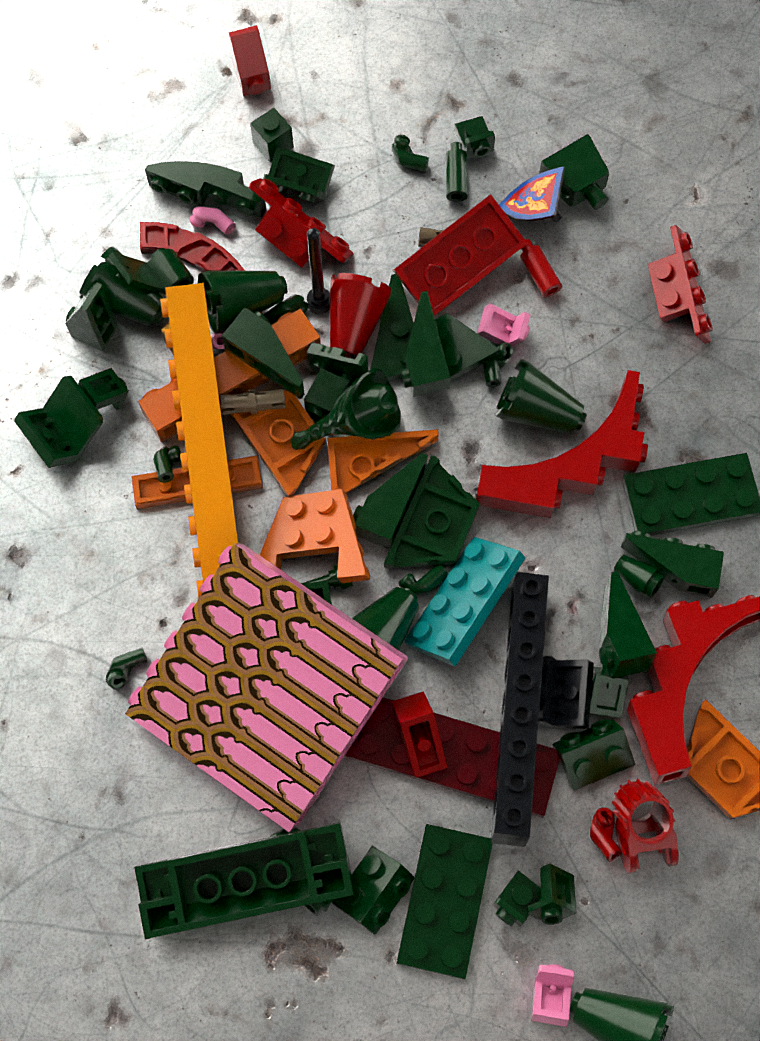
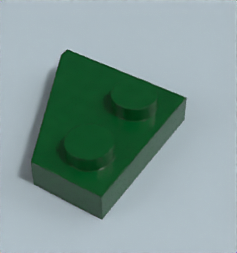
M445 313L435 319L450 375V382L501 354L494 344L450 314Z
M314 342L311 343L306 352L307 363L312 371L318 374L321 368L348 380L350 386L357 378L368 372V356L362 353H358L356 359L343 357L346 353L343 349L331 348Z

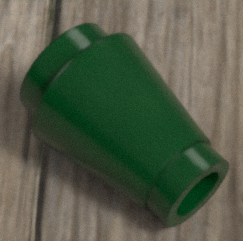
M625 554L620 557L614 567V571H618L619 575L641 596L646 595L652 598L665 579V576L659 573V568L628 557Z

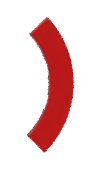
M140 222L141 254H153L161 248L173 249L182 261L191 264L202 272L206 270L245 271L225 248L201 233H193L168 223Z

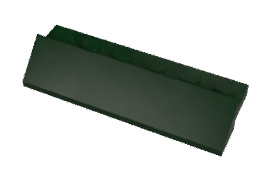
M341 822L134 867L141 901L138 906L145 939L354 895L349 855H347Z

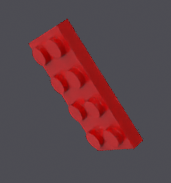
M490 194L393 269V272L417 303H419L421 292H428L433 315L435 316L528 243Z

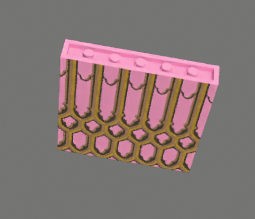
M233 544L232 547L228 546L222 552L218 560L220 566L215 574L209 575L201 585L200 591L202 594L196 604L194 602L191 603L182 616L184 622L178 632H172L164 644L166 650L160 660L156 659L146 672L148 679L144 685L138 687L128 700L130 707L125 714L290 833L294 828H298L409 657L244 544Z

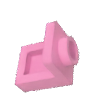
M490 303L484 307L477 333L498 345L508 343L513 347L522 343L528 336L530 314L523 312L515 316Z
M557 964L539 965L534 982L531 1021L567 1027L570 1013L571 986L574 980L573 970L565 969Z

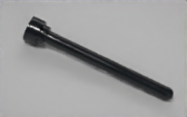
M310 228L307 231V244L312 289L307 294L308 309L312 313L321 315L330 310V292L324 288L320 232L316 228Z

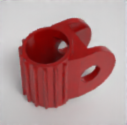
M637 779L635 782H631L628 780L627 784L619 786L618 792H614L615 798L611 802L614 806L612 812L616 816L617 843L622 851L620 857L628 874L635 873L637 869H640L638 853L658 850L659 854L662 853L667 866H676L679 861L677 835L673 828L676 820L673 818L672 813H674V810L669 805V801L648 781L641 782ZM654 801L653 807L647 815L639 819H632L633 812L640 804ZM656 831V836L652 838L637 835Z

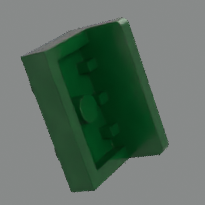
M277 146L269 174H264L263 179L272 181L279 188L278 192L286 194L287 190L291 189L299 192L298 198L314 203L316 198L325 200L335 165Z
M613 719L596 721L591 725V728L579 733H567L559 741L552 744L560 756L569 786L574 791L636 765L625 731Z
M372 845L351 874L354 895L334 899L332 904L375 935L388 922L391 912L400 899L408 893L414 876L401 863Z

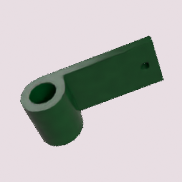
M158 249L152 254L148 262L115 252L109 255L119 270L116 276L126 281L129 285L166 295L165 287L190 285L194 282V277L173 249Z

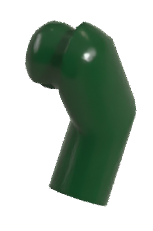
M397 135L392 144V152L398 163L403 167L426 172L429 157L414 154L409 146L410 139L406 135Z
M295 294L276 304L263 315L272 325L288 312L293 313L301 309L305 314L308 310V303L304 301L303 296Z
M508 343L497 345L496 347L500 350L501 354L483 364L487 387L493 388L501 385L500 369L513 356V348Z
M173 445L170 448L165 446L154 454L153 460L158 480L162 483L173 480V463L181 461V451L177 445Z
M438 564L418 581L413 574L408 573L398 584L400 588H408L418 595L432 591L446 579L448 572L442 565Z

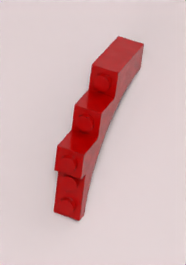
M627 370L620 396L610 415L597 431L573 449L555 458L535 464L510 467L482 465L476 497L480 506L551 518L554 508L560 509L563 490L594 495L597 485H603L606 468L635 473L639 463H645L648 452V444L643 443L644 432L637 431L640 413L634 412L636 402L641 403L644 384H638L640 372Z
M747 595L738 599L736 603L726 606L715 604L706 608L704 612L698 600L690 603L685 600L678 601L670 605L666 610L663 624L672 647L670 645L656 647L657 654L649 671H647L655 693L652 690H645L635 694L633 699H630L627 708L654 786L687 777L692 765L685 743L683 712L686 691L691 677L702 660L722 640L739 629L760 621V596Z

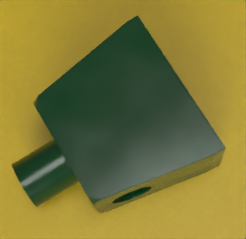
M589 134L541 161L539 174L564 166L565 171L559 197L569 206L575 207L587 200L594 210H598L609 200L603 192L607 185L609 170Z

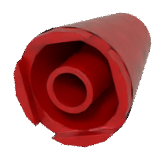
M339 273L337 278L335 274L332 275L330 281L329 347L343 349L346 352L343 357L356 359L358 353H363L390 299L392 290L387 284L381 282L379 288L371 283L372 278L366 276Z

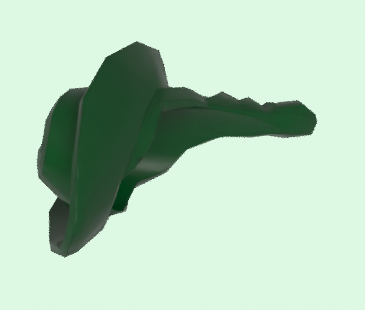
M372 368L357 378L336 400L331 413L315 422L310 428L294 434L291 439L293 449H305L310 443L328 435L345 434L377 439L394 433L400 427L401 411L396 393L383 371Z

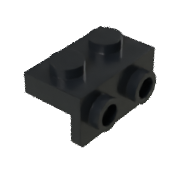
M552 656L543 657L539 722L552 729H589L594 669L592 661L557 660Z

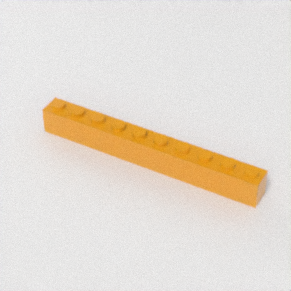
M204 283L165 287L166 298L160 299L163 318L169 317L170 329H164L166 347L173 348L174 359L168 360L170 378H177L178 390L172 391L174 409H181L182 421L176 422L178 441L185 440L186 453H180L182 472H189L190 484L184 485L186 504L193 503L194 516H188L190 535H197L199 548H192L194 567H201L203 580L196 581L198 598L202 594L200 588L205 579L211 574L214 575L219 568L218 560L222 552L228 546L232 547L233 544H238Z

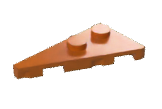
M438 429L396 432L390 436L377 439L358 436L327 438L331 490L342 489L346 494L438 442Z

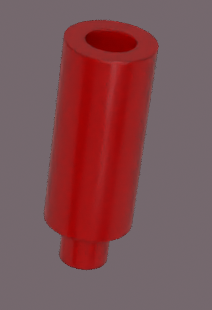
M525 239L528 244L521 248L523 252L520 258L544 298L550 297L561 290L562 284L540 246L533 245L530 239Z

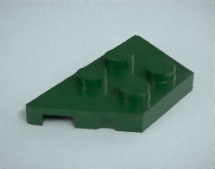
M431 455L385 559V568L456 564L479 510L480 503L462 488L461 483L454 475L451 476L441 466L440 460L436 456Z

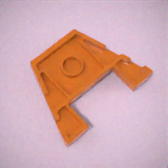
M342 489L283 497L260 552L261 557L281 570L283 559L339 552L337 579L341 583L370 580V573L363 559L362 545L359 543L355 531L357 528L348 496Z

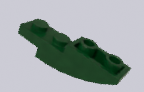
M174 161L150 164L145 168L147 180L152 189L159 193L167 192L177 196L184 203H194L203 206L207 197H209L216 204H226L236 208L244 215H254L262 218L266 210L265 201L244 185L242 173L227 167L201 162Z

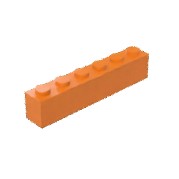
M301 309L294 313L288 312L282 315L276 323L271 325L294 366L307 359L306 352L312 342L321 344L320 336ZM227 350L214 357L220 409V395L247 393L250 389H255L271 380ZM177 378L172 379L169 384L160 389L148 391L138 401L143 415L161 443L177 434L176 422L182 421L181 409H174L172 391L178 390Z

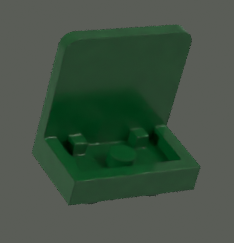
M64 376L43 408L19 412L14 422L47 467L51 468L77 462L103 424V417L72 376Z

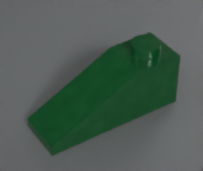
M97 282L80 299L76 307H72L69 310L65 324L71 337L103 352L118 329V325L103 285Z
M427 291L421 292L405 357L406 369L401 370L405 388L411 387L413 397L450 389V375Z
M244 308L222 335L225 350L299 399H302L305 395L303 381L273 330L270 321L260 312L256 311L253 313Z
M421 453L371 493L366 498L363 506H357L353 517L358 537L385 548H391L426 469L427 454Z
M618 571L611 572L604 589L599 646L600 662L603 667H607L611 678L614 679L649 671L657 654Z

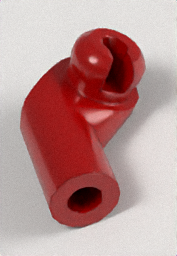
M602 807L593 816L590 837L607 861L612 862L621 855L622 851L612 839L615 825L614 814L609 808Z

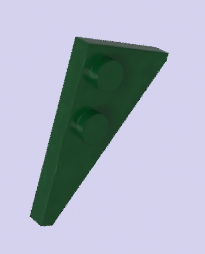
M392 274L389 287H391L392 292L382 314L370 370L372 368L381 369L389 382L402 379L401 370L406 369L405 357L414 324L402 282L396 274Z

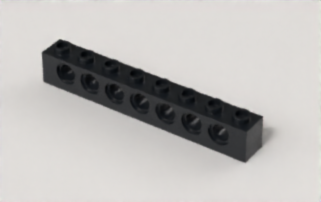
M517 572L511 588L490 843L525 847L530 838L549 575Z

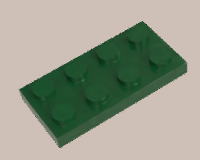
M747 453L625 474L622 477L634 531L645 532L651 536L760 516V496Z
M426 824L396 964L466 979L493 844L490 843L491 838Z

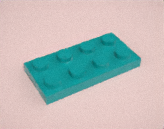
M473 537L408 634L404 643L412 650L456 667L526 557L520 550Z

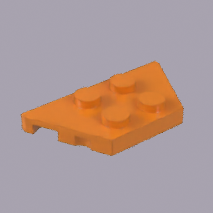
M285 390L286 409L258 411V414L251 415V412L230 415L283 492L289 497L294 496L326 444V438L323 437L310 443L305 449H293L291 439L294 434L310 428L314 421L297 397Z
M705 699L699 706L687 746L692 765L687 777L730 820L760 811V751Z

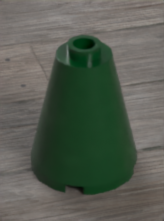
M113 246L109 247L100 256L105 261L101 262L98 266L94 264L86 276L79 291L82 294L79 298L81 299L98 282L103 285L113 313L149 327L154 323L159 325L164 320L160 299H163V296L154 291L129 285L126 281L119 279L116 276L119 270L109 255L112 252L122 253Z
M206 270L198 275V284L204 283L209 327L214 333L227 330L244 308L253 313L256 311L262 312L282 302L284 294L288 292L284 276H279L276 271Z
M521 359L514 368L519 373L517 377H509L496 408L499 411L495 413V416L502 420L569 434L574 429L579 431L587 416V413L583 412L584 405L531 363Z
M395 587L352 617V619L397 650H400L419 610L418 598L408 588Z
M585 988L582 994L576 992L570 1005V1013L574 1014L573 1022L598 1041H664L669 1028L668 1025H665L668 1018L665 1014L672 1017L674 1006L665 1002Z

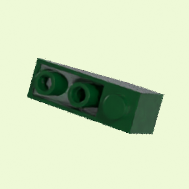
M641 531L626 533L621 543V548L637 560L659 568V573L665 576L664 580L678 591L710 598L718 591L724 556L723 551L715 550L714 546L708 544H697L696 546L683 544V541L677 538H664L663 540L651 538L650 534Z

